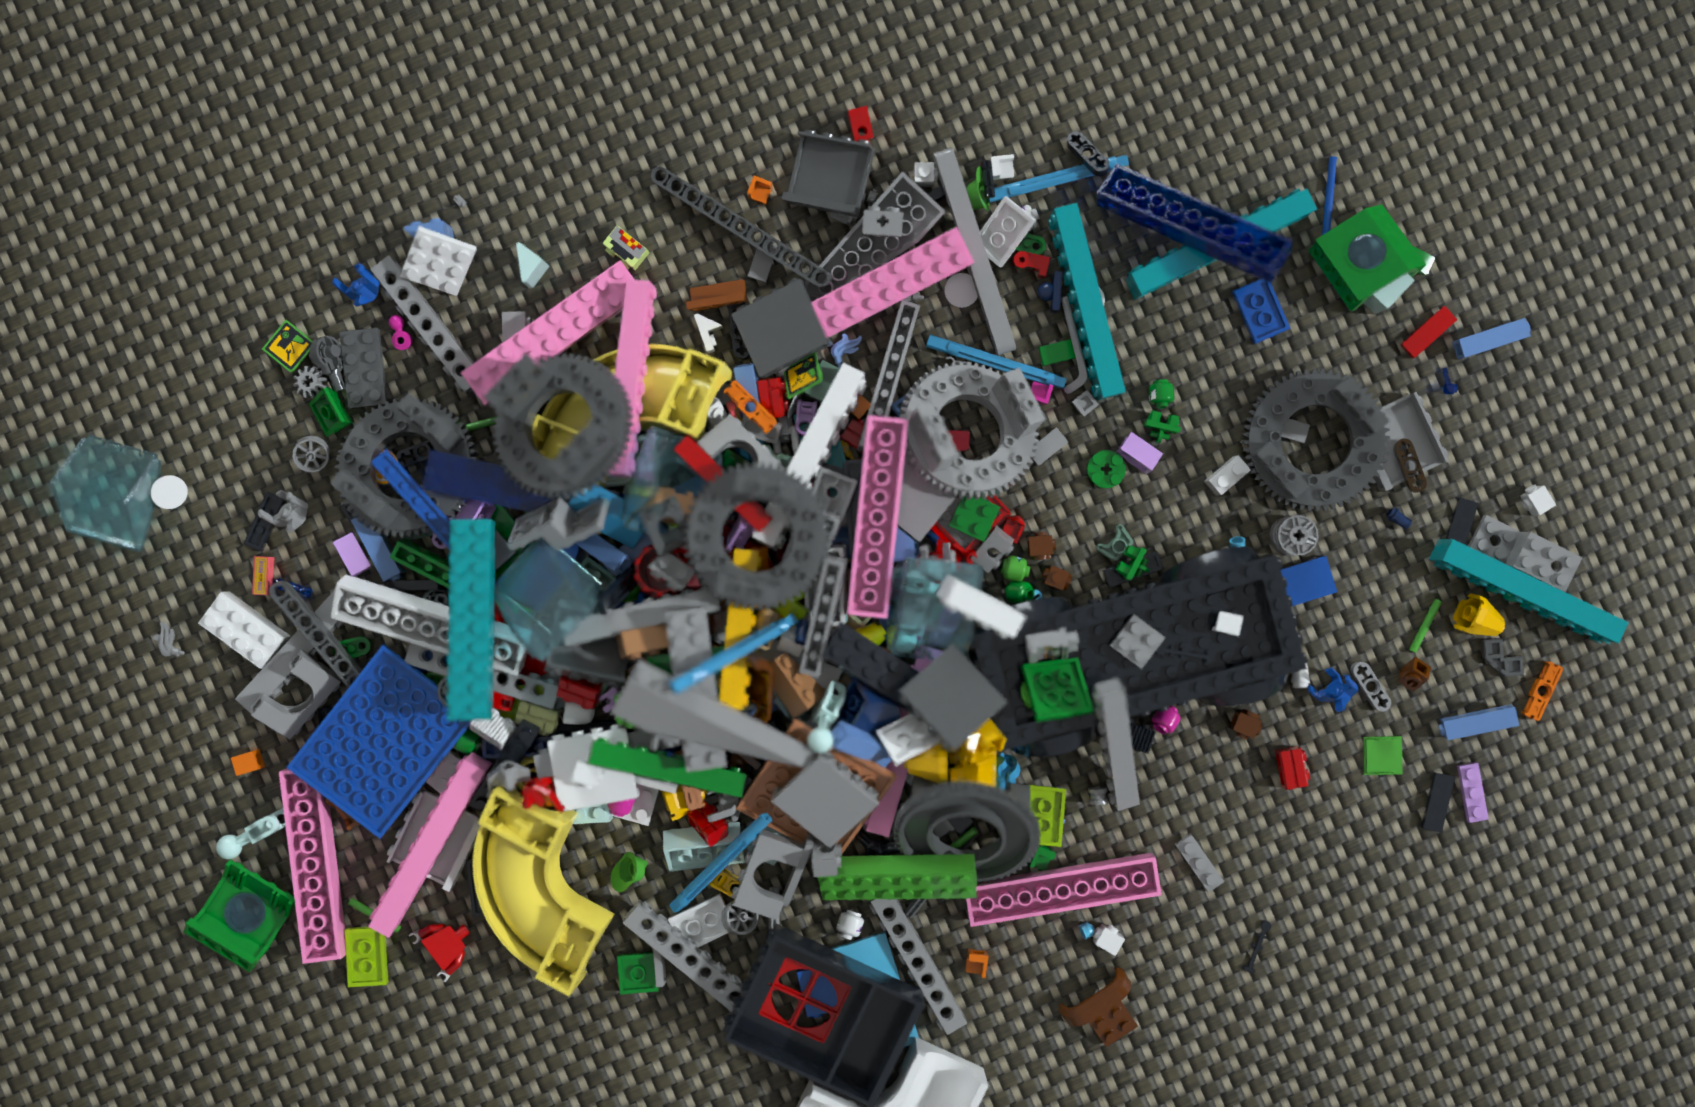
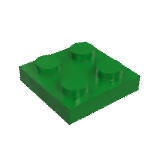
M965 495L960 500L949 526L984 542L1000 506L982 498L975 500L974 496L967 500Z
M653 952L617 955L620 995L659 991V987H656Z

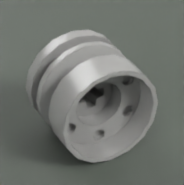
M1302 515L1281 517L1271 526L1269 533L1273 548L1280 554L1287 556H1299L1311 552L1317 545L1319 538L1315 523ZM1293 534H1299V538L1294 537Z

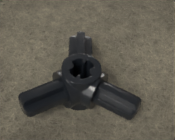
M860 829L855 835V838L866 848V856H890V854L900 852L897 849V845H895V841L887 843L883 840H873L863 829Z

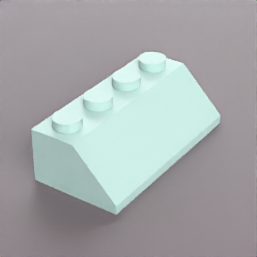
M728 822V836L721 841L719 840L712 847L705 843L693 827L663 831V851L669 872L707 867L742 833L740 822ZM744 850L728 865L745 863Z

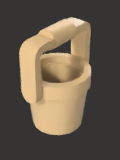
M763 606L762 610H759L756 615L755 627L753 628L760 631L777 621L780 614ZM775 638L770 640L768 646L762 645L756 649L770 650Z

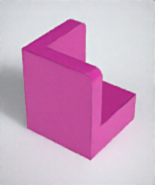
M1033 381L1030 389L1037 403L1044 406L1047 405L1053 385L1047 386Z

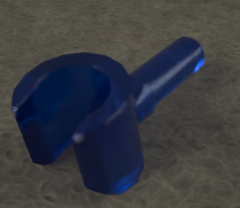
M1447 367L1442 368L1445 379L1443 392L1453 395L1457 392L1458 385L1451 383Z

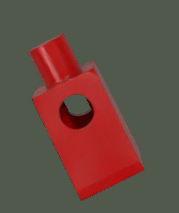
M864 106L848 110L847 118L853 141L858 142L859 139L870 142V140H873L874 136L868 107ZM859 129L865 130L864 136L859 135Z

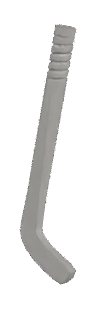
M1065 296L1061 298L1079 370L1078 378L1064 388V391L1070 394L1086 383L1088 371L1069 298Z

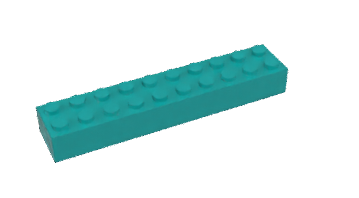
M1298 188L1284 198L1279 197L1266 207L1263 205L1255 209L1249 216L1244 214L1232 222V225L1228 222L1215 230V233L1209 231L1197 239V242L1193 239L1180 247V250L1174 248L1162 256V259L1158 256L1145 264V267L1139 265L1133 268L1128 273L1129 276L1125 279V282L1133 299L1136 300L1306 218L1317 210L1316 205L1307 188L1302 191Z
M1074 203L1054 208L1049 216L1048 226L1050 231L1053 230L1054 232L1053 245L1059 252L1057 260L1059 267H1063V284L1068 287L1069 293H1067L1070 305L1072 304L1074 321L1078 325L1079 330L1077 333L1079 341H1082L1084 360H1087L1088 379H1091L1093 384L1091 386L1093 398L1096 397L1097 401L1119 396L1125 393L1126 390L1078 204Z
M491 519L451 520L447 720L451 721L493 720L495 522Z
M1438 539L1429 558L1430 561L1434 562L1435 567L1445 570V568L1451 570L1452 575L1459 578H1468L1469 583L1475 586H1485L1486 591L1495 595L1497 593L1504 595L1503 599L1512 603L1514 601L1521 603L1520 607L1529 611H1538L1537 615L1540 617L1552 618L1555 620V624L1562 627L1573 628L1572 632L1579 635L1590 636L1589 640L1599 644L1601 642L1610 645V643L1619 644L1629 623L1454 539Z

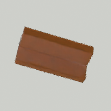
M741 279L691 288V301L686 302L687 310L695 312L747 303L745 280Z

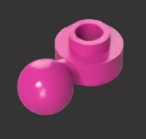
M399 315L390 317L389 326L396 332L392 336L393 346L398 350L409 349L412 346L413 338L409 332L403 331L404 319ZM400 337L404 338L403 344H400L398 341Z

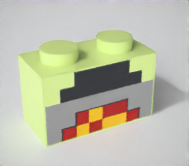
M618 225L603 242L606 247L605 251L613 258L615 255L618 256L628 270L630 267L636 270L649 254V251Z

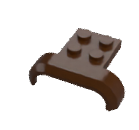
M756 654L746 655L745 662L751 664V666H747L750 682L749 686H745V694H748V700L757 706L755 713L751 717L767 724L772 712L773 668L768 661Z
M1120 967L1114 968L1116 976L1110 984L1077 1006L1068 1008L1061 1003L1059 1007V1012L1069 1025L1078 1027L1090 1023L1106 1047L1138 1027L1122 1003V1000L1130 992L1131 981L1123 968Z

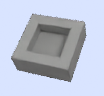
M1088 390L1071 402L1082 417L1099 405Z

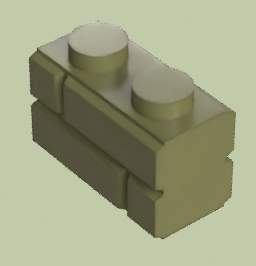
M522 700L518 708L515 724L519 725L522 719H525L540 727L538 734L549 736V734L556 732L562 710L550 709Z

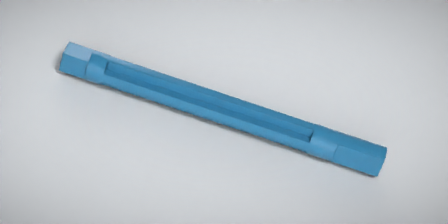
M1127 155L1107 158L1109 161L1108 172L1129 165ZM1082 164L995 187V197L988 198L991 203L1002 200L1006 196L1010 198L1094 176V174Z
M931 334L926 345L928 348L1003 372L1020 368L1026 379L1045 385H1053L1061 389L1064 388L1067 380L1054 373Z
M791 614L784 619L781 618L670 681L668 683L673 694H679L788 631L789 627L798 622L794 614Z
M762 813L669 904L674 913L680 912L758 836L772 821L769 814Z

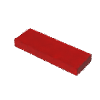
M1442 306L1404 340L1400 346L1414 359L1454 324L1457 318L1446 306Z

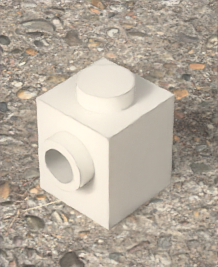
M915 162L914 183L919 187H933L934 180L938 179L937 168H934V162Z
M1532 485L1526 488V493L1520 496L1523 500L1522 505L1532 516L1541 515L1556 506L1545 485Z
M791 626L788 631L782 633L777 650L797 657L800 656L801 651L805 649V645L801 646L794 643L797 627Z
M578 760L572 781L580 783V787L592 789V786L596 787L598 782H602L604 771H601L602 767Z
M1101 924L1100 928L1097 927L1092 936L1094 937L1095 945L1114 956L1118 953L1125 939L1118 933L1119 930L1111 924H1108V926Z

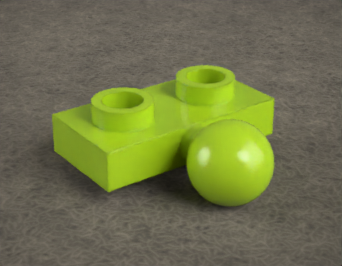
M801 590L799 591V598L793 595V602L787 598L786 605H783L781 601L778 602V608L770 605L785 618L794 614L797 621L799 619H806L810 612L808 608L798 601L804 598L806 594Z

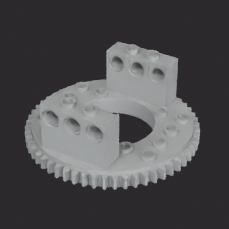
M962 361L958 365L952 362L950 367L946 363L943 368L938 366L936 371L931 369L929 374L926 372L923 378L920 377L913 384L908 394L904 397L905 400L902 402V408L899 411L902 415L898 417V419L908 420L905 446L907 453L904 456L905 458H911L908 464L915 465L913 471L919 470V477L925 476L924 482L931 481L930 487L937 485V491L944 489V494L947 495L948 492H951L952 497L959 494L960 499L965 495L967 500H970L972 496H974L975 500H978L980 495L982 499H986L988 495L992 498L995 493L1000 495L1002 491L1006 492L1009 488H1012L1030 469L1029 466H1031L1032 460L1036 456L1034 453L1038 449L1035 446L1039 442V440L1035 439L1039 435L1036 430L1046 419L1020 368L1004 373L1001 376L998 370L993 372L992 367L986 369L985 365L978 367L977 363L972 366L970 362H967L966 365H963ZM958 400H970L986 407L997 420L1000 429V442L996 452L982 460H966L960 457V453H957L951 441V434H948L942 422L943 418L939 416L940 410L945 405Z

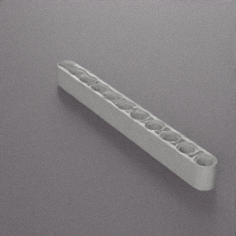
M950 147L933 153L934 162L955 227L958 228L974 261L968 268L996 354L1001 355L1016 350L1013 334L954 150Z

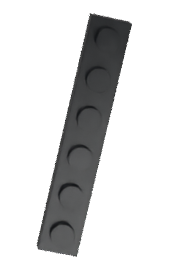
M522 719L487 775L503 762L512 761L518 764L537 736L540 727ZM487 775L469 803V806L481 812L484 811L489 800L487 793H489ZM491 786V791L493 792L498 786Z

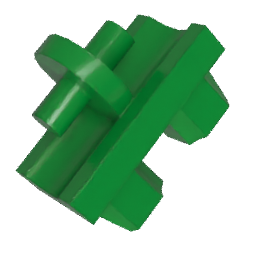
M1152 410L1147 420L1143 422L1142 427L1158 430L1157 432L1151 430L1150 436L1156 437L1155 442L1160 444L1162 439L1169 440L1170 435L1164 432L1180 433L1181 427H1178L1179 416L1169 414L1165 424L1160 422L1161 412Z
M1128 545L1124 555L1131 558L1129 564L1127 565L1120 561L1115 570L1123 575V579L1129 581L1132 580L1134 575L1141 577L1143 571L1149 573L1150 569L1146 567L1149 560L1143 558L1147 550L1142 547Z

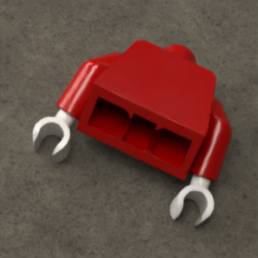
M441 923L428 925L420 930H416L409 934V937L415 935L417 940L413 944L418 942L423 944L441 969L437 977L440 974H444L446 978L443 982H446L450 975L461 966L466 947L461 940L469 935L470 932L464 924L454 931L450 925L446 926Z

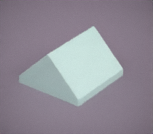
M516 243L522 283L529 288H533L549 268V265L523 244Z

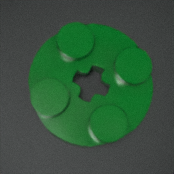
M1103 450L1090 458L1087 463L1086 472L1088 478L1095 486L1107 489L1121 483L1125 476L1126 466L1121 455L1111 450ZM1105 464H1108V467L1111 468L1108 475L1101 471V467H1104Z

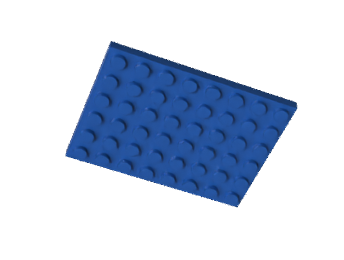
M384 644L286 768L381 839L469 728V723L472 720H447V706L438 697V685L412 665L405 662L403 658Z

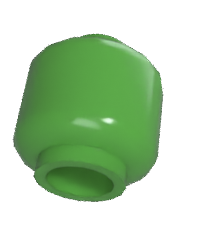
M1008 556L1007 559L1003 560L1001 573L1004 579L1022 581L1024 577L1028 578L1030 566H1027L1026 559Z

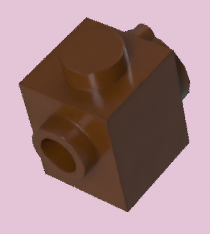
M1037 532L1034 537H1027L1028 556H1032L1033 560L1051 559L1053 550H1056L1055 539H1052V535H1047V532Z
M1049 565L1048 568L1044 569L1041 578H1043L1042 583L1066 591L1070 585L1072 575L1068 571Z
M1414 657L1400 669L1398 682L1405 686L1406 689L1414 692L1429 680L1431 667L1417 657Z
M1242 709L1241 712L1236 710L1229 728L1237 731L1236 735L1247 740L1248 737L1255 739V736H1258L1261 732L1262 721L1258 720L1259 715Z

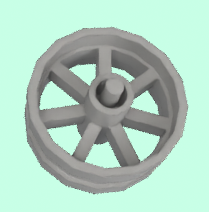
M310 435L301 438L296 443L292 457L299 469L313 473L320 471L326 466L330 450L323 439ZM309 441L308 449L302 445L303 442ZM313 442L319 443L320 446L314 448ZM299 447L306 453L296 455L297 448ZM324 448L326 455L318 454L317 452ZM306 457L307 460L305 464H302L298 460L299 458ZM315 457L325 459V461L319 465ZM309 461H313L315 467L307 466Z
M733 901L729 902L722 911L721 921L723 927L733 935H745L752 932L757 926L759 914L750 911V918L747 914L748 910L742 912V908L737 907L736 912L731 908ZM729 912H731V913L733 914V915H732V918H730V919H729ZM747 920L751 921L749 927L745 923ZM732 921L736 922L734 928L730 925ZM740 923L744 929L742 932L737 931Z

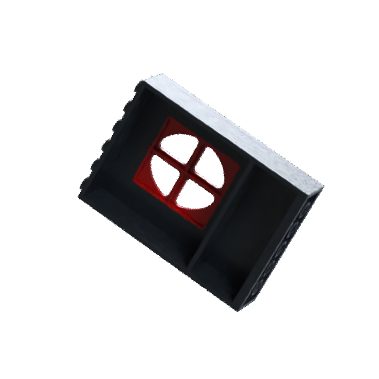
M776 923L773 929H769L765 938L767 939L765 946L761 945L757 954V962H753L749 970L748 980L745 979L742 984L740 997H736L732 1006V1013H729L725 1019V1027L723 1029L725 1033L724 1041L863 1104L874 1107L925 1005L922 990ZM795 969H808L812 971V975L803 992L780 983V976ZM820 976L827 978L836 991L837 1004L834 1007L810 996ZM774 990H779L798 999V1004L789 1020L783 1019L775 1010L771 997ZM806 1004L830 1014V1018L818 1026L801 1027L796 1024Z

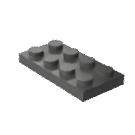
M371 328L340 332L348 408L378 406V404L385 405V402L388 401L380 329Z

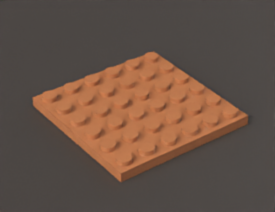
M795 719L785 734L809 746L808 736L814 729ZM834 744L829 750L838 762L844 763L849 771L854 775L860 776L865 784L873 787L878 792V804L897 779L896 773L873 761L861 759L836 749ZM767 759L738 802L736 810L755 820L762 813H767L772 818V821L767 825L768 827L795 841L804 843L807 833H811L771 802L773 790L778 786L782 789L804 768ZM873 810L837 841L838 844H841L842 853Z

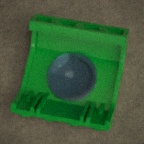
M1382 204L1363 209L1317 238L1316 243L1308 250L1350 311L1356 310L1374 293L1402 276L1409 274L1411 277H1414L1426 266Z
M230 859L225 864L221 880L201 911L194 919L190 918L185 924L184 933L250 973L269 950L294 910L295 898L292 894L277 888L274 883L262 879L259 874L247 870L241 863Z

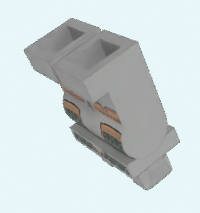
M1060 628L1059 632L1050 631L1027 635L1025 650L1028 663H1037V660L1046 658H1068V653L1078 651L1077 644H1079L1077 632L1066 633L1065 628Z

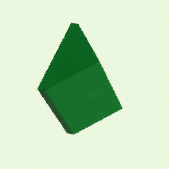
M323 388L308 403L326 437L353 424L337 392H334L331 388Z

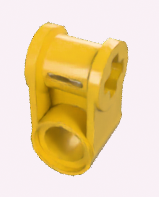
M724 868L709 885L731 897L733 892L731 886L733 884L739 885L740 881L736 875Z

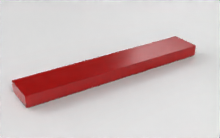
M688 435L674 448L707 482L709 479L715 482V474L722 477L721 471L723 469ZM755 500L745 502L734 508L759 533L773 520Z

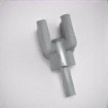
M787 416L779 417L776 421L783 425L778 444L772 443L773 451L775 454L782 453L781 443L792 441L795 455L800 446V439L796 426L793 425V418H788Z

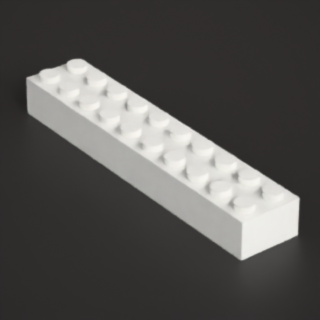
M845 363L842 364L788 467L789 475L795 471L794 478H798L801 475V483L809 482L806 487L807 489L811 488L814 480L817 479L823 463L829 461L831 456L830 450L832 446H836L839 442V433L841 429L846 428L849 422L848 416L850 411L854 412L858 405V395L862 396L867 388V385H865V374ZM769 502L765 511L773 520L760 533L755 529L752 537L756 542L777 552L779 548H783L786 542L784 537L787 531L791 532L793 528L788 516L778 506Z
M345 575L336 583L331 618L448 654L449 606L349 575ZM494 621L493 668L517 676L525 666L532 632Z

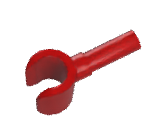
M955 542L952 545L953 548L966 557L967 563L974 564L973 560L969 558L970 556L978 558L974 550L967 551Z

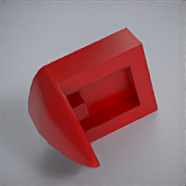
M1019 515L1009 516L1002 530L1014 539L1013 543L1017 544L1024 530L1025 522Z

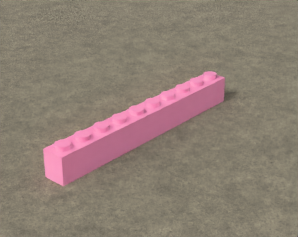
M627 280L615 377L621 381L619 384H622L625 387L623 390L628 393L625 398L631 401L628 405L633 410L628 413L633 415V418L629 420L633 423V426L629 427V430L633 431V434L628 435L631 442H626L625 444L629 449L623 450L626 456L619 458L622 463H616L615 467L617 470L610 471L611 475L615 477L632 478V472L635 471L636 467L634 455L638 450L636 438L637 433L640 432L639 414L643 410L641 397L645 392L643 381L644 376L647 374L646 356H649L650 352L648 340L652 335L650 324L651 318L654 317L653 299H656L657 295L656 288L650 281Z
M920 643L919 647L915 646L913 652L915 662L914 665L910 666L921 672L943 652V649ZM898 706L900 719L910 714ZM892 760L885 768L896 773L897 779L864 823L866 831L889 837L908 773V769H904V762L895 766Z

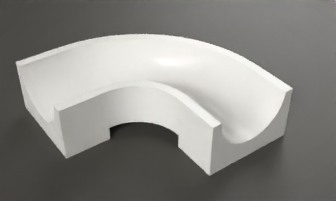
M915 1037L901 1063L897 1079L890 1087L881 1092L874 1107H978L988 1088L984 1068ZM809 1079L796 1107L870 1106Z

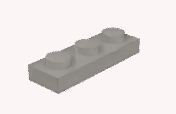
M1188 834L1175 844L1208 892H1211L1224 882L1191 834Z

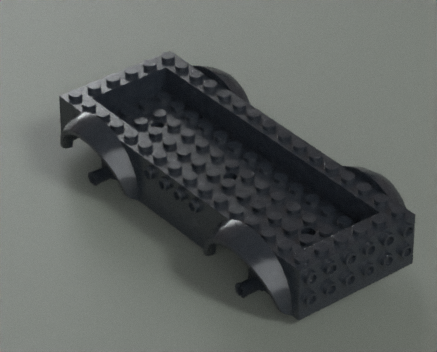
M1232 547L1210 552L1182 562L1164 572L1160 583L1154 582L1144 585L1145 587L1131 588L1125 590L1126 592L1106 595L1107 597L1100 599H1090L1088 602L1072 606L1070 601L1063 597L1042 598L1011 606L1025 616L1014 638L1009 635L1005 638L997 634L991 627L987 629L978 622L976 631L969 634L970 639H967L970 651L974 653L975 658H972L974 667L1007 701L1006 705L990 718L1006 738L1003 750L1011 749L1017 754L1028 757H1048L1068 753L1090 743L1100 733L1097 725L1100 723V720L1097 718L1095 711L1098 705H1096L1093 694L1096 693L1095 684L1118 678L1125 690L1129 720L1133 715L1138 714L1139 717L1149 715L1152 710L1157 709L1158 712L1168 710L1169 706L1174 704L1177 707L1187 705L1188 701L1193 699L1212 706H1237L1258 702L1279 692L1285 686L1288 674L1307 669L1306 664L1308 663L1305 652H1302L1301 648L1303 644L1300 633H1297L1296 629L1298 625L1297 618L1292 614V599L1286 592L1288 587L1287 581L1284 576L1282 577L1281 559L1277 558V555L1264 554L1258 556L1251 547ZM1219 612L1243 616L1239 636L1212 631V628L1216 627ZM1134 614L1165 637L1160 645H1164L1166 649L1174 646V650L1181 651L1182 647H1184L1186 652L1207 655L1208 650L1212 654L1210 664H1205L1206 659L1185 656V659H1180L1181 655L1173 654V657L1170 658L1169 653L1159 655L1155 651L1141 669L1111 647L1110 643L1131 615ZM1060 628H1065L1066 633L1076 631L1079 644H1077L1078 651L1068 653V658L1066 659L1078 657L1094 712L1090 715L1036 722L1033 710L1028 708L1021 699V687L1025 682L1021 667L1023 664H1029L1025 650L1026 636L1050 631L1059 632ZM1060 657V658H1058V659H1050V658L1041 659V660H1037V663H1038V662L1061 660L1062 657Z

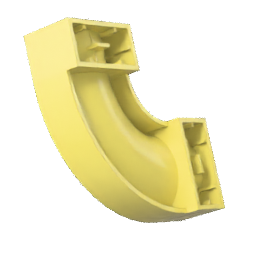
M648 344L650 352L649 356H646L647 374L644 376L643 381L645 392L641 397L643 410L639 414L640 432L654 428L664 429L683 437L688 435L695 442L700 441L705 436V424L712 401L720 387L726 381H732L734 373L725 362L692 349L685 350L668 345ZM618 349L603 354L594 360L598 363L600 362L610 372L615 374ZM573 393L559 394L551 398L542 416L536 415L532 428L533 440L537 449L544 457L555 459L560 450L565 448L575 438L574 435L576 433L579 434L589 423V420L592 421L591 409L582 396ZM607 475L604 477L606 482L609 478ZM598 482L599 486L605 487L606 482Z
M499 785L493 790L478 822L480 828L474 846L473 878L480 907L498 939L517 959L537 972L536 979L570 996L587 973L585 968L591 954L615 914L577 894L566 883L562 875L559 860L560 852L578 812L569 810L560 813L538 807L537 805H532L529 810H524L521 807L523 796L517 791L516 787L514 786L515 790L507 791L505 787Z

